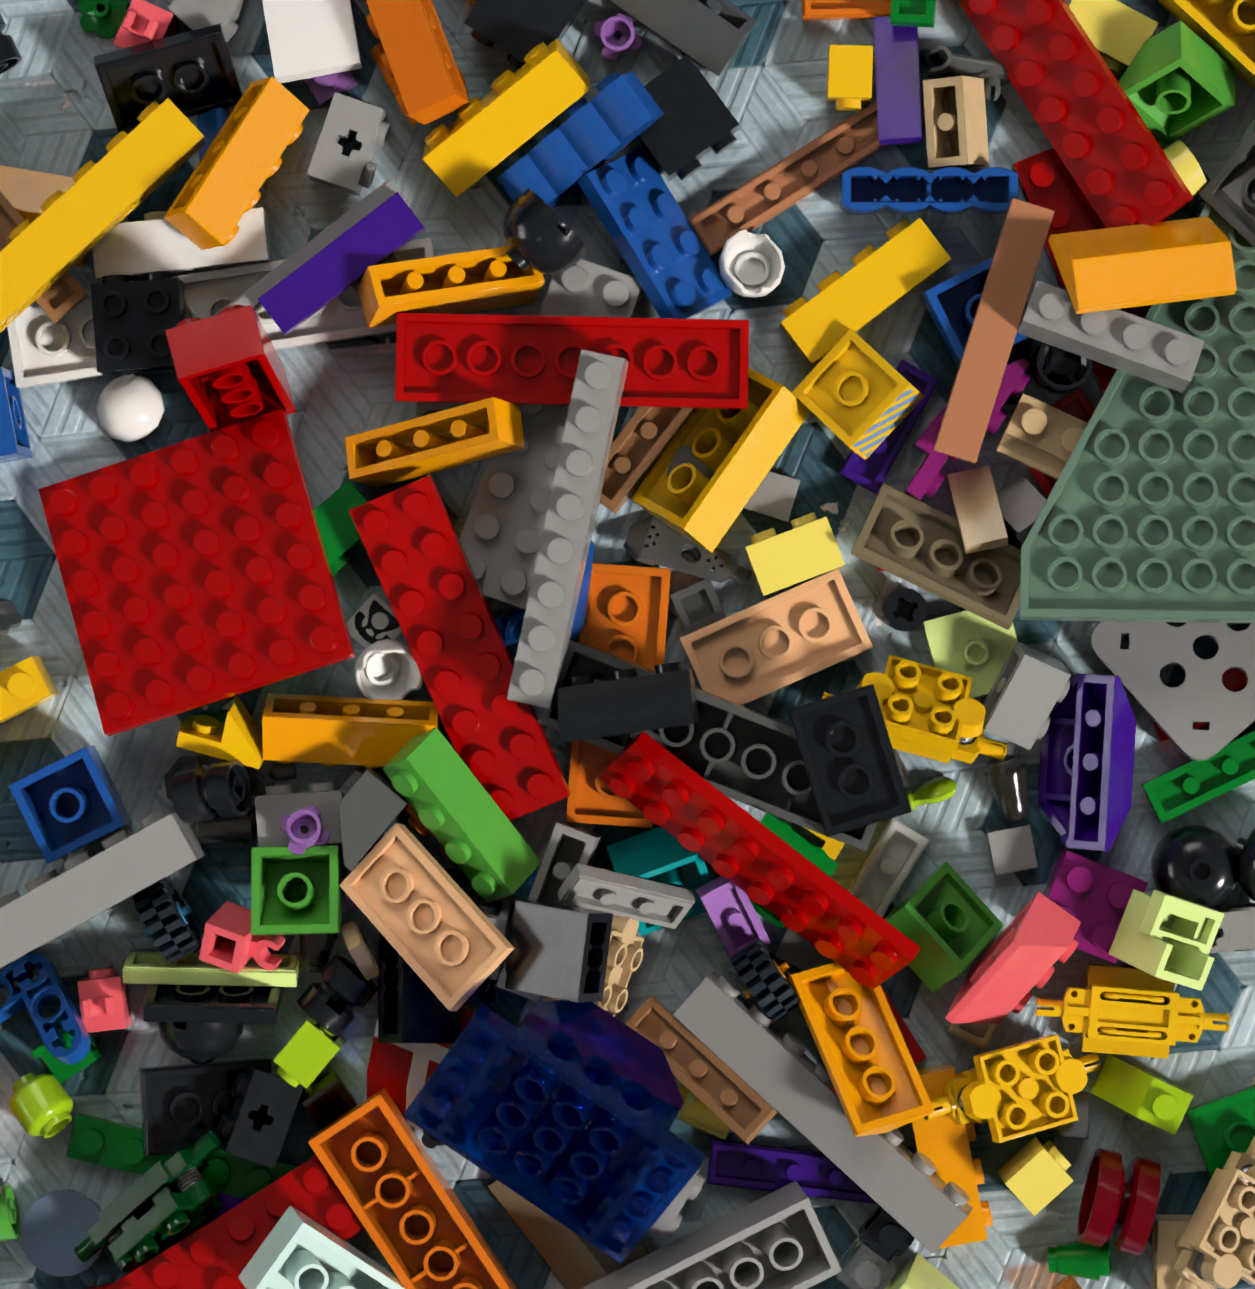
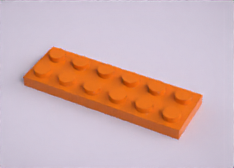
M592 563L586 618L583 630L579 634V642L655 671L654 665L664 664L671 569ZM584 740L572 741L568 784L571 794L567 798L566 822L652 828L653 825L641 810L625 798L613 793L609 786L598 778L605 766L617 753Z

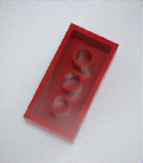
M243 305L228 306L222 309L218 315L205 319L188 318L180 321L176 327L165 330L177 378L210 432L278 409H283L286 415L296 412L284 365L252 305L245 307Z

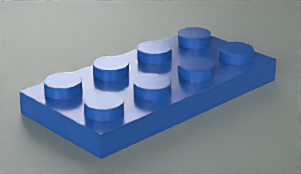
M644 147L592 170L577 180L660 318L691 319L733 295L731 290L726 287L720 272Z

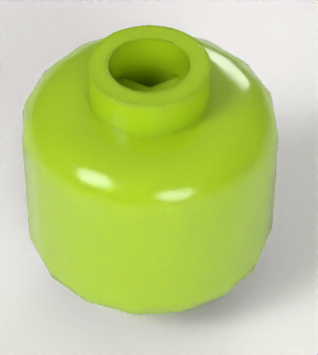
M28 1073L13 1085L12 1090L15 1093L10 1098L8 1108L30 1136L42 1135L45 1139L50 1138L63 1130L72 1120L70 1113L74 1102L52 1074L45 1073L35 1076L33 1073Z

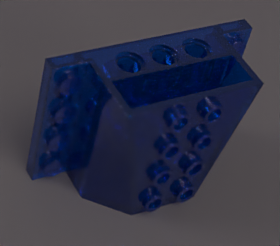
M535 1002L518 1027L484 1004H481L403 1114V1117L621 1264L701 1167L706 1157L704 1153L669 1130L683 1106L684 1100L663 1050L593 1002Z

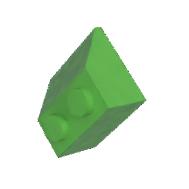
M1181 20L1146 40L1118 81L1151 133L1165 145L1236 106L1234 67Z
M338 845L311 846L306 848L303 854L295 855L290 852L288 847H252L251 935L339 933L345 902V892L339 886L346 878L343 850Z
M947 861L902 899L884 918L920 947L915 959L908 966L932 992H935L961 974L1004 926Z

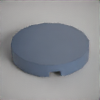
M72 1189L53 1190L39 1197L26 1211L20 1227L21 1246L28 1260L40 1271L56 1277L74 1276L89 1269L100 1257L104 1248L102 1247L88 1262L81 1261L76 1256L74 1248L90 1236L87 1231L100 1220L98 1216L102 1211L100 1206L93 1199H89L86 1195L81 1194V1192Z

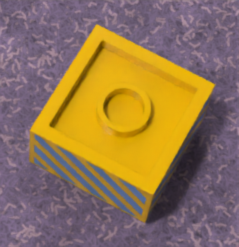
M851 328L791 392L851 450L864 460L876 450L925 397Z

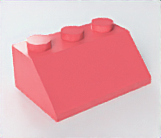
M1038 891L970 968L945 1019L951 1023L1000 1024L1011 1011L1015 1014L1020 1013L1032 996V993L1029 991L1035 985L1041 989L1055 970V967L1052 965L1057 960L1065 963L1075 951L1079 942L1074 939V936L1081 922Z

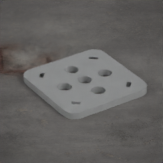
M1101 621L1093 630L1090 642L1095 656L1113 676L1120 677L1124 689L1189 759L1203 761L1215 756L1255 721V623H1250L1248 628L1243 631H1235L1229 628L1227 623L1186 622L1180 627H1173L1166 622ZM1121 634L1129 636L1128 649H1120ZM1201 636L1211 637L1217 644V654L1210 659L1199 658L1193 651V642ZM1174 664L1181 667L1185 674L1184 682L1180 686L1173 688L1163 684L1160 679V671L1164 666ZM1236 668L1244 672L1247 678L1245 688L1237 692L1229 691L1222 683V675L1225 671ZM1193 723L1209 724L1208 730L1193 729Z

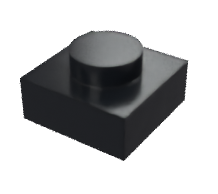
M333 1069L313 1081L307 1089L303 1088L299 1098L321 1129L358 1105Z

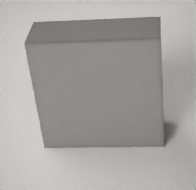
M1029 824L986 832L995 876L1038 867Z

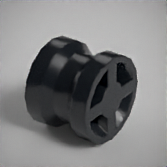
M902 588L893 591L886 597L883 602L882 613L884 620L891 628L897 631H911L918 628L924 622L927 615V605L920 593L913 589Z

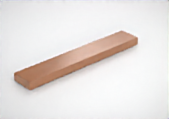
M877 100L689 218L690 225L709 256L712 257L722 251L726 241L740 230L746 229L747 232H752L838 178L843 172L852 169L887 147L888 145H880L878 140ZM922 105V124H923V123H925V111H924V106Z
M1012 198L935 441L933 448L935 452L973 464L977 462L1055 212L1054 210Z

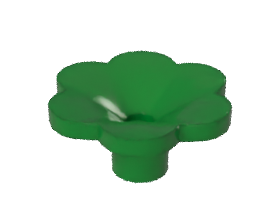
M79 0L78 8L82 13L80 18L82 29L88 33L96 32L102 39L108 40L113 38L127 13L126 9L129 0ZM104 6L105 10L99 12L100 7Z

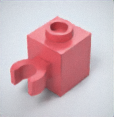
M132 0L113 45L120 50L173 36L179 20L173 13L144 0Z
M226 901L205 923L199 960L239 974L254 958L260 967L274 970L281 963L282 958L272 955L267 947L278 951L285 944L286 939L281 935H251V909Z
M114 967L88 970L89 977L77 982L81 1019L87 1032L126 1029L131 1026L133 1022L128 984H123V974H115Z

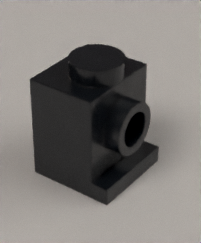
M880 1205L858 1229L860 1239L886 1261L892 1259L895 1255L900 1257L915 1239Z

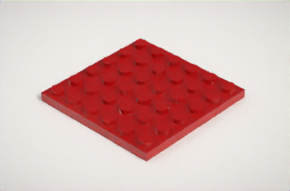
M278 409L38 489L104 734L112 736L355 657L287 415L283 409Z

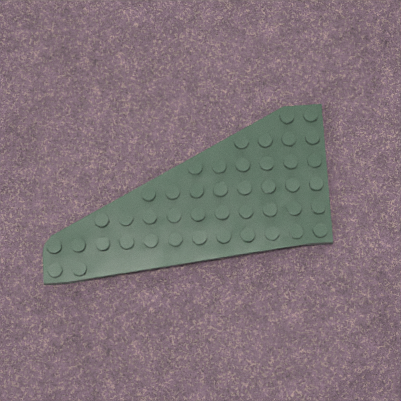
M1255 119L1245 130L1234 153L1254 131ZM1206 203L1199 217L1208 216L1231 241L1237 291L1234 295L1151 305L1144 319L1205 341L1192 380L1183 393L1118 369L1116 370L1021 547L1020 620L1255 623V247L1208 203Z

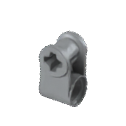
M1255 903L1216 909L1224 913V917L1209 953L1254 951Z

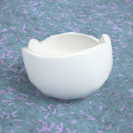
M746 229L740 230L726 241L719 258L720 276L726 287L743 297H762L771 293L780 284L785 270L782 251L770 240V237L767 234L749 233Z
M130 374L114 379L104 387L98 398L96 412L100 427L110 438L133 443L148 436L159 426L164 413V405L161 392L151 380L143 376Z
M384 639L369 645L357 657L354 666L355 682L363 696L369 699L403 700L412 690L418 691L422 686L423 677L410 648L398 640Z

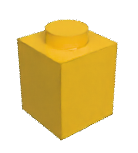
M829 45L826 103H836V110L859 111L862 109V104H870L872 98L873 46Z

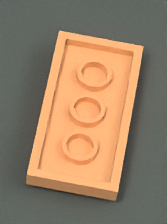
M838 568L680 638L702 690L739 705L749 703L873 648Z
M396 823L339 885L449 1011H457L515 949L404 824Z

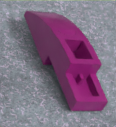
M1024 358L1006 366L986 430L993 435L1007 415V412L1001 408L1011 394L1018 398L1031 378L1030 375L1025 373L1030 362ZM946 407L926 427L913 445L915 449L927 457L904 490V493L919 501L924 494L932 498L946 476L939 471L948 458L953 461L957 460V458L933 451Z

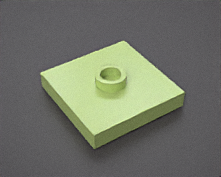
M967 610L924 621L922 624L933 666L972 677L969 698L989 694L1017 642L1013 622L1009 630Z

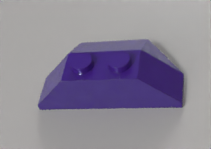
M1076 673L1071 679L1070 688L1065 698L1054 705L1049 715L1050 724L1048 730L1041 739L1038 802L1051 824L1061 835L1060 839L1066 848L1109 851L1131 808L1136 718L1119 676Z

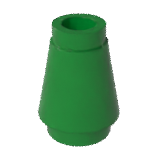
M1079 1241L1057 1245V1247H1048L1049 1273L1100 1281L1101 1277L1111 1276L1110 1241H1107L1102 1247L1080 1243Z

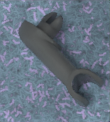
M940 44L933 46L928 51V60L940 64V66L932 67L928 70L927 77L929 79L943 78L946 74L984 78L985 98L990 101L991 92H993V101H996L1001 94V86L1010 83L1006 68L999 61L954 54L947 47Z

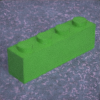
M437 727L412 737L382 768L390 778L396 791L405 797L418 814L421 823L430 829L445 848L447 856L460 867L471 881L473 889L487 903L513 895L541 864L542 861Z

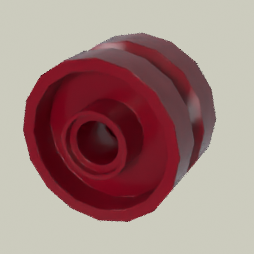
M1098 1148L1091 1160L1081 1197L1077 1225L1078 1241L1102 1247L1113 1231V1242L1117 1251L1140 1256L1148 1242L1155 1218L1160 1191L1161 1164L1158 1161L1136 1157L1128 1165L1125 1172L1121 1153Z

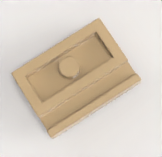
M1022 393L995 451L1058 480L1088 423Z

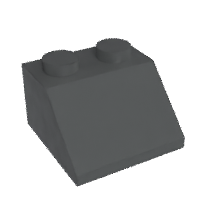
M369 768L365 772L361 769L355 770L340 788V791L345 795L338 803L344 866L350 871L355 869L409 805L405 797L393 787L392 782L376 768Z

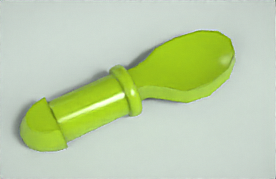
M945 776L932 777L925 780L915 793H910L909 790H906L911 810L914 811L915 807L919 805L934 804L951 798L956 793V783L953 779Z

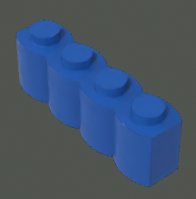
M615 71L605 77L596 85L599 93L590 102L586 98H582L564 112L568 119L559 128H556L554 124L546 127L533 138L536 143L533 149L527 154L520 150L502 164L506 171L496 180L513 203L529 188L551 208L579 185L577 180L607 162L664 114L633 71L621 76Z
M857 167L843 172L840 176V208L853 214H870L884 208L895 214L907 215L918 213L927 208L938 214L952 215L964 212L970 208L977 213L997 215L1007 212L1012 198L1018 199V174L1012 170L1000 167L986 168L976 173L957 167L941 168L932 173L915 167L897 168L888 173L872 167Z

